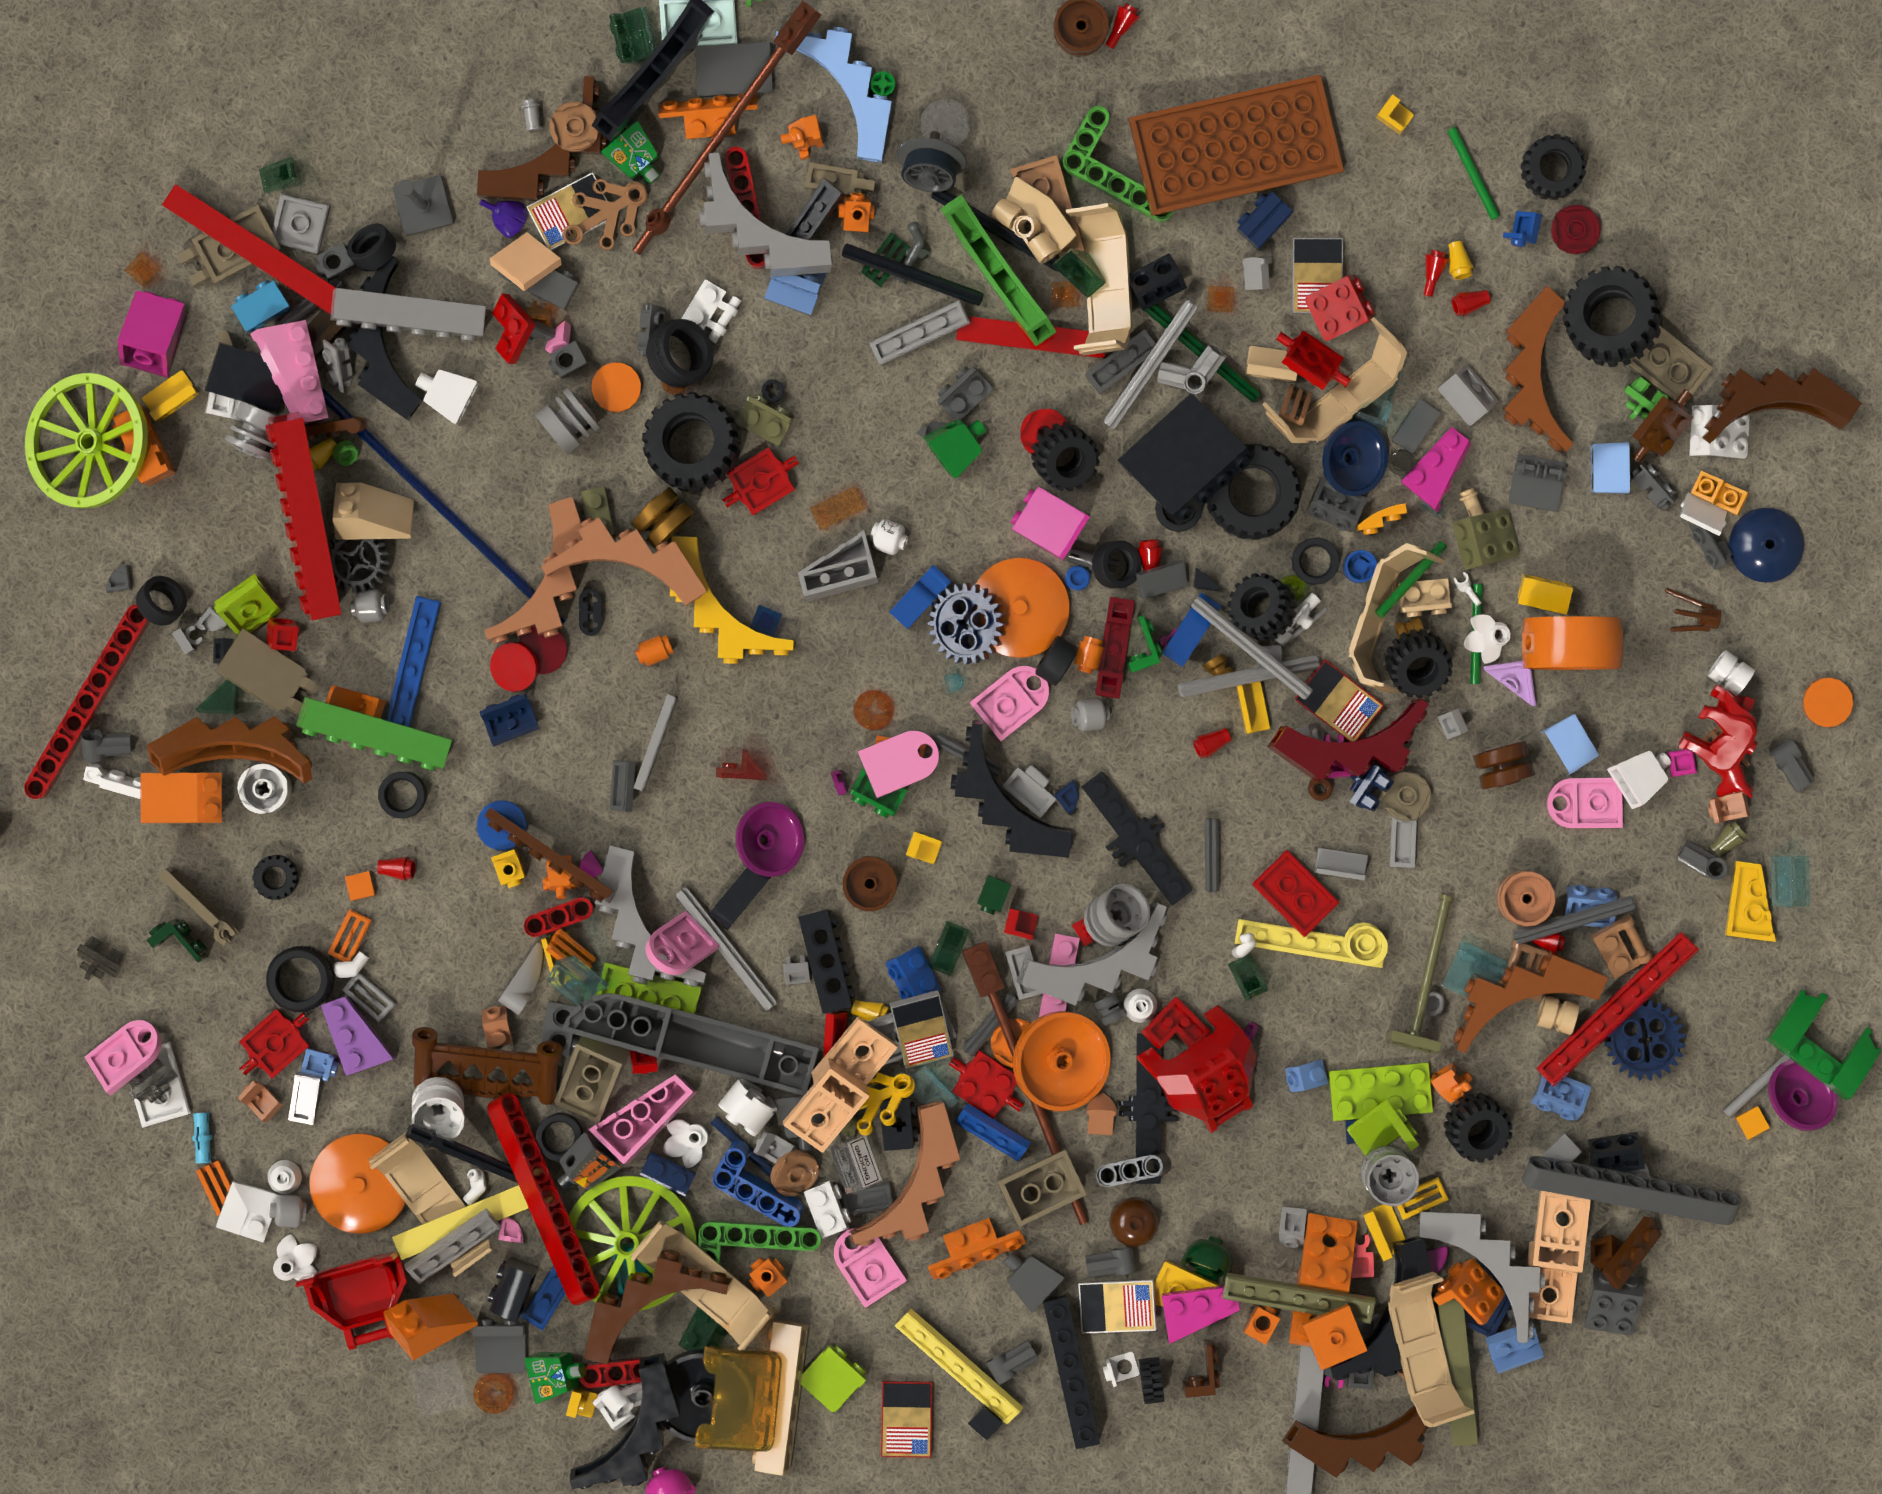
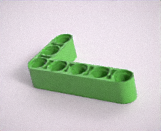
M1095 106L1091 108L1064 155V170L1071 176L1155 222L1164 223L1168 221L1173 212H1169L1164 217L1158 215L1151 216L1148 200L1142 205H1138L1133 201L1135 193L1140 192L1146 196L1144 186L1090 157L1109 122V113L1104 107ZM1095 113H1101L1105 121L1101 125H1096L1091 121V116ZM1082 135H1089L1093 139V143L1089 147H1084L1079 143V138ZM1070 157H1077L1080 159L1081 165L1077 169H1072L1067 165V160ZM1099 169L1103 173L1102 179L1099 181L1092 180L1089 177L1090 170ZM1121 181L1125 189L1120 193L1114 192L1111 189L1112 182Z
M720 1220L704 1222L700 1227L698 1246L705 1252L712 1251L716 1256L715 1261L718 1264L721 1261V1246L813 1251L821 1243V1235L817 1228L813 1226L795 1225L787 1227L782 1224ZM707 1226L715 1227L718 1233L717 1236L712 1239L707 1238L704 1234V1228ZM731 1228H739L742 1231V1238L739 1240L731 1239L729 1236ZM757 1229H763L768 1237L765 1241L760 1242L754 1238L753 1233ZM786 1230L792 1234L793 1239L791 1242L782 1243L779 1240L778 1234L781 1231ZM807 1232H812L816 1234L817 1242L809 1245L805 1243L803 1236Z

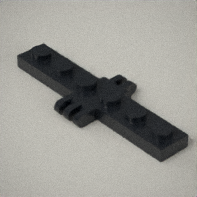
M1102 772L1082 786V789L1119 836L1108 844L1106 849L1108 851L1112 850L1117 845L1119 849L1112 854V857L1115 859L1123 853L1125 857L1118 861L1120 867L1135 857L1172 906L1192 891L1154 842L1160 837L1157 832L1165 827L1162 823L1155 828L1151 826V824L1159 819L1156 815L1150 820L1144 817L1138 821Z
M1137 1033L1136 1057L1151 1047L1162 1057V1048L1158 1050L1142 1033ZM1136 1059V1096H1129V1101H1119V1106H1129V1111H1119V1116H1129V1121H1136V1158L1161 1153V1121H1178V1116H1169V1111L1178 1110L1169 1106L1166 1096H1161V1086L1158 1081ZM1155 1159L1153 1166L1156 1171H1159L1160 1163ZM1161 1176L1136 1181V1184H1161Z

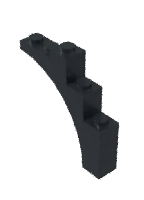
M690 0L658 47L627 84L599 111L591 126L611 142L644 111L652 96L670 80L677 66L695 50L703 36V30L715 11L702 0Z
M392 256L383 266L377 268L372 278L370 276L367 277L361 289L365 292L385 294L390 278L400 261ZM377 326L376 330L355 329L348 338L350 342L348 347L372 364L369 368L366 366L358 376L360 381L357 385L409 421L423 400L410 390L397 374L387 353L382 326Z
M972 720V727L967 726L965 738V741H970L969 751H964L963 766H968V768H957V775L952 774L950 789L955 790V797L984 799V802H979L978 817H983L982 824L1012 827L1011 830H1006L1005 844L1010 845L1009 852L1069 858L1072 829L1054 826L1034 818L1019 808L1003 792L994 779L986 760L982 741V721Z
M1414 1236L1393 1242L1395 1255L1394 1284L1432 1272L1424 1238ZM1433 1284V1287H1432V1292H1431L1432 1298H1433V1297L1436 1295V1293H1437V1292H1436L1435 1284ZM1387 1305L1382 1319L1376 1328L1364 1340L1367 1351L1324 1369L1326 1376L1334 1378V1380H1343L1348 1378L1350 1373H1367L1372 1371L1373 1367L1374 1372L1383 1374V1377L1396 1375L1398 1373L1397 1370L1403 1369L1389 1313V1305Z
M664 1353L640 1358L639 1373L642 1383V1400L639 1412L631 1428L621 1441L606 1454L588 1464L571 1469L570 1484L572 1490L577 1488L587 1489L593 1484L601 1482L611 1483L618 1478H621L623 1486H637L647 1481L648 1466L644 1453L654 1454L664 1447V1434L659 1421L669 1422L680 1416V1402Z

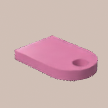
M1019 666L1011 669L970 702L1000 741L1040 711L1048 700L1049 686L1046 680L1039 677L1041 686L1038 690L1033 691L1027 687V679L1030 676H1037L1035 674L1036 669L1033 667Z
M908 731L858 751L876 798L927 778L935 770L939 759L938 748L934 740L920 731ZM926 744L932 748V755L929 758L919 756L918 748L921 745Z
M1568 778L1559 781L1551 788L1547 797V810L1550 817L1560 826L1566 828H1623L1622 792L1613 778ZM1557 796L1564 797L1567 803L1566 807L1561 811L1553 807V800Z
M684 911L653 932L646 942L645 950L649 961L658 970L670 975H681L716 952L720 945L687 911ZM658 954L664 955L667 960L662 959Z
M132 1021L124 1025L85 1056L106 1093L109 1095L114 1094L155 1061L162 1046L161 1035L153 1025L146 1021ZM151 1032L150 1039L142 1043L144 1035Z
M854 1227L843 1232L837 1239L834 1247V1258L844 1277L866 1308L905 1283L907 1279L879 1237L873 1239L874 1242L869 1245H858L854 1249L848 1248L845 1245V1238L850 1235L849 1231L858 1228Z

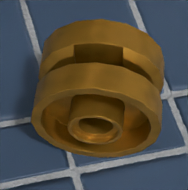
M668 487L661 494L653 498L631 523L640 534L647 532L654 526L646 540L654 549L664 541H668L695 513L686 503H682L675 509H672L677 503L679 496L671 487Z

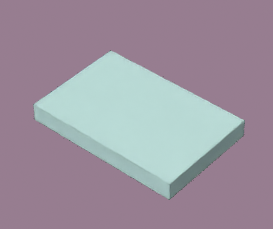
M659 0L662 40L673 27L690 0ZM702 0L715 12L703 30V36L697 46L737 44L734 0Z

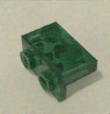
M639 7L621 14L614 13L609 15L610 30L615 38L616 55L620 62L634 64L647 60L656 49L647 8Z
M697 1307L678 1345L687 1351L708 1349L720 1352V1346L728 1331L700 1307Z

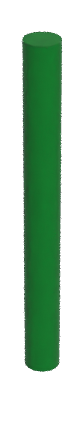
M1457 128L1449 129L1447 132L1490 219L1493 220L1499 217L1500 214Z
M1439 541L1430 552L1439 557L1446 550L1447 546ZM1424 558L1375 613L1380 618H1383L1435 561Z
M1473 584V592L1479 598L1481 604L1476 606L1472 601V617L1482 615L1483 584ZM1471 652L1470 684H1480L1481 652Z

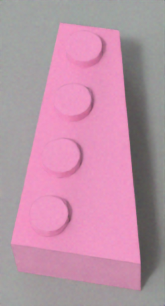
M306 320L260 328L250 333L261 351L260 354L264 362L267 363L273 375L272 378L275 385H278L283 395L282 398L290 414L298 412L303 417L305 425L328 419Z
M674 1075L588 1130L623 1164H629L697 1094V1091L681 1075Z

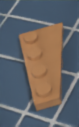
M1058 155L1010 169L1014 178L1019 177L1049 196L1076 232L1077 236L1058 253L1060 258L1063 259L1086 252L1075 217L1066 214V210L1073 209V205Z

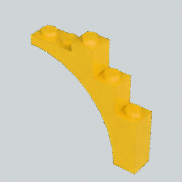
M672 536L671 542L675 541L707 591L705 595L695 600L694 627L699 628V633H714V628H719L718 658H723V663L738 664V659H744V649H749V654L764 655V650H774V655H789V651H794V640L773 638L758 633L743 625L729 614L713 595L704 577L699 559L698 538ZM670 589V597H675V602H682L675 592Z

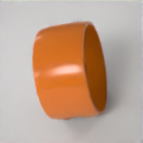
M1598 616L1524 618L1522 626L1524 669L1534 670L1621 669L1623 661L1622 619L1620 617Z

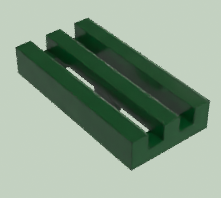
M890 233L875 254L881 255L893 240L895 244L885 257L890 259L901 246L903 250L895 260L901 262L906 255V250L911 247L893 233ZM865 266L861 273L880 288L891 275L885 273L878 280L876 277L881 271L875 269L871 274L868 272L871 267Z

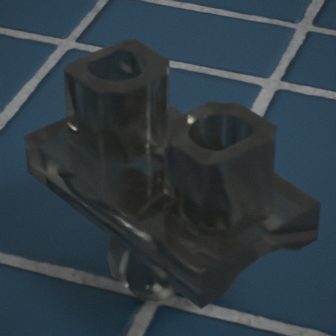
M93 936L84 945L80 944L77 948V957L84 960L80 968L87 971L84 978L90 981L94 975L102 979L105 973L116 978L120 972L123 954L111 948L106 958L101 956L98 952L102 948L103 943Z
M155 1059L148 1066L152 1074L148 1079H145L139 1073L129 1081L132 1091L129 1092L130 1095L141 1103L147 1099L150 1103L157 1099L162 1103L168 1101L165 1093L172 1089L168 1083L178 1077L173 1069L167 1067L159 1059Z

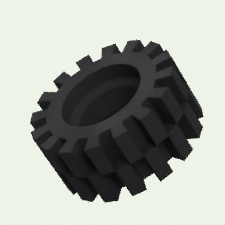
M1159 1357L1139 1359L1144 1404L1165 1402Z

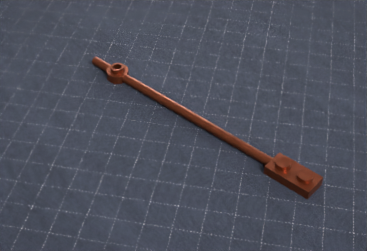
M803 0L773 42L778 45L776 50L661 209H654L647 215L645 222L646 231L632 249L637 254L641 255L654 235H661L669 228L671 222L670 213L703 169L704 162H708L709 153L715 152L784 54L788 52L790 55H793L820 18L821 14Z
M984 941L962 950V954L979 996L982 998L988 995L1013 1057L1017 1040L997 992L1003 989L1004 985L988 945ZM1030 1100L1051 1154L1060 1152L1061 1150L1044 1108ZM1080 1198L1071 1202L1079 1224L1082 1225L1089 1222Z

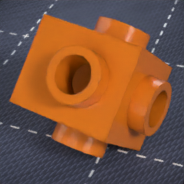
M850 193V196H844L843 203L838 205V218H842L841 226L843 230L868 232L869 220L874 219L875 208L874 205H871L869 197H865V194Z
M768 1256L764 1260L760 1257L750 1266L753 1270L749 1273L751 1277L749 1282L758 1292L762 1290L767 1297H770L788 1281V1278L783 1273L785 1268L777 1258L772 1260ZM769 1272L771 1277L765 1278L763 1273Z

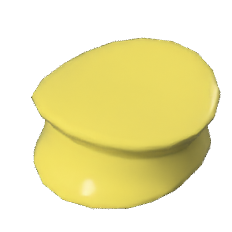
M1362 922L1353 925L1348 929L1344 937V948L1347 954L1354 961L1362 965L1372 966L1379 964L1387 954L1388 943L1384 934L1370 923Z

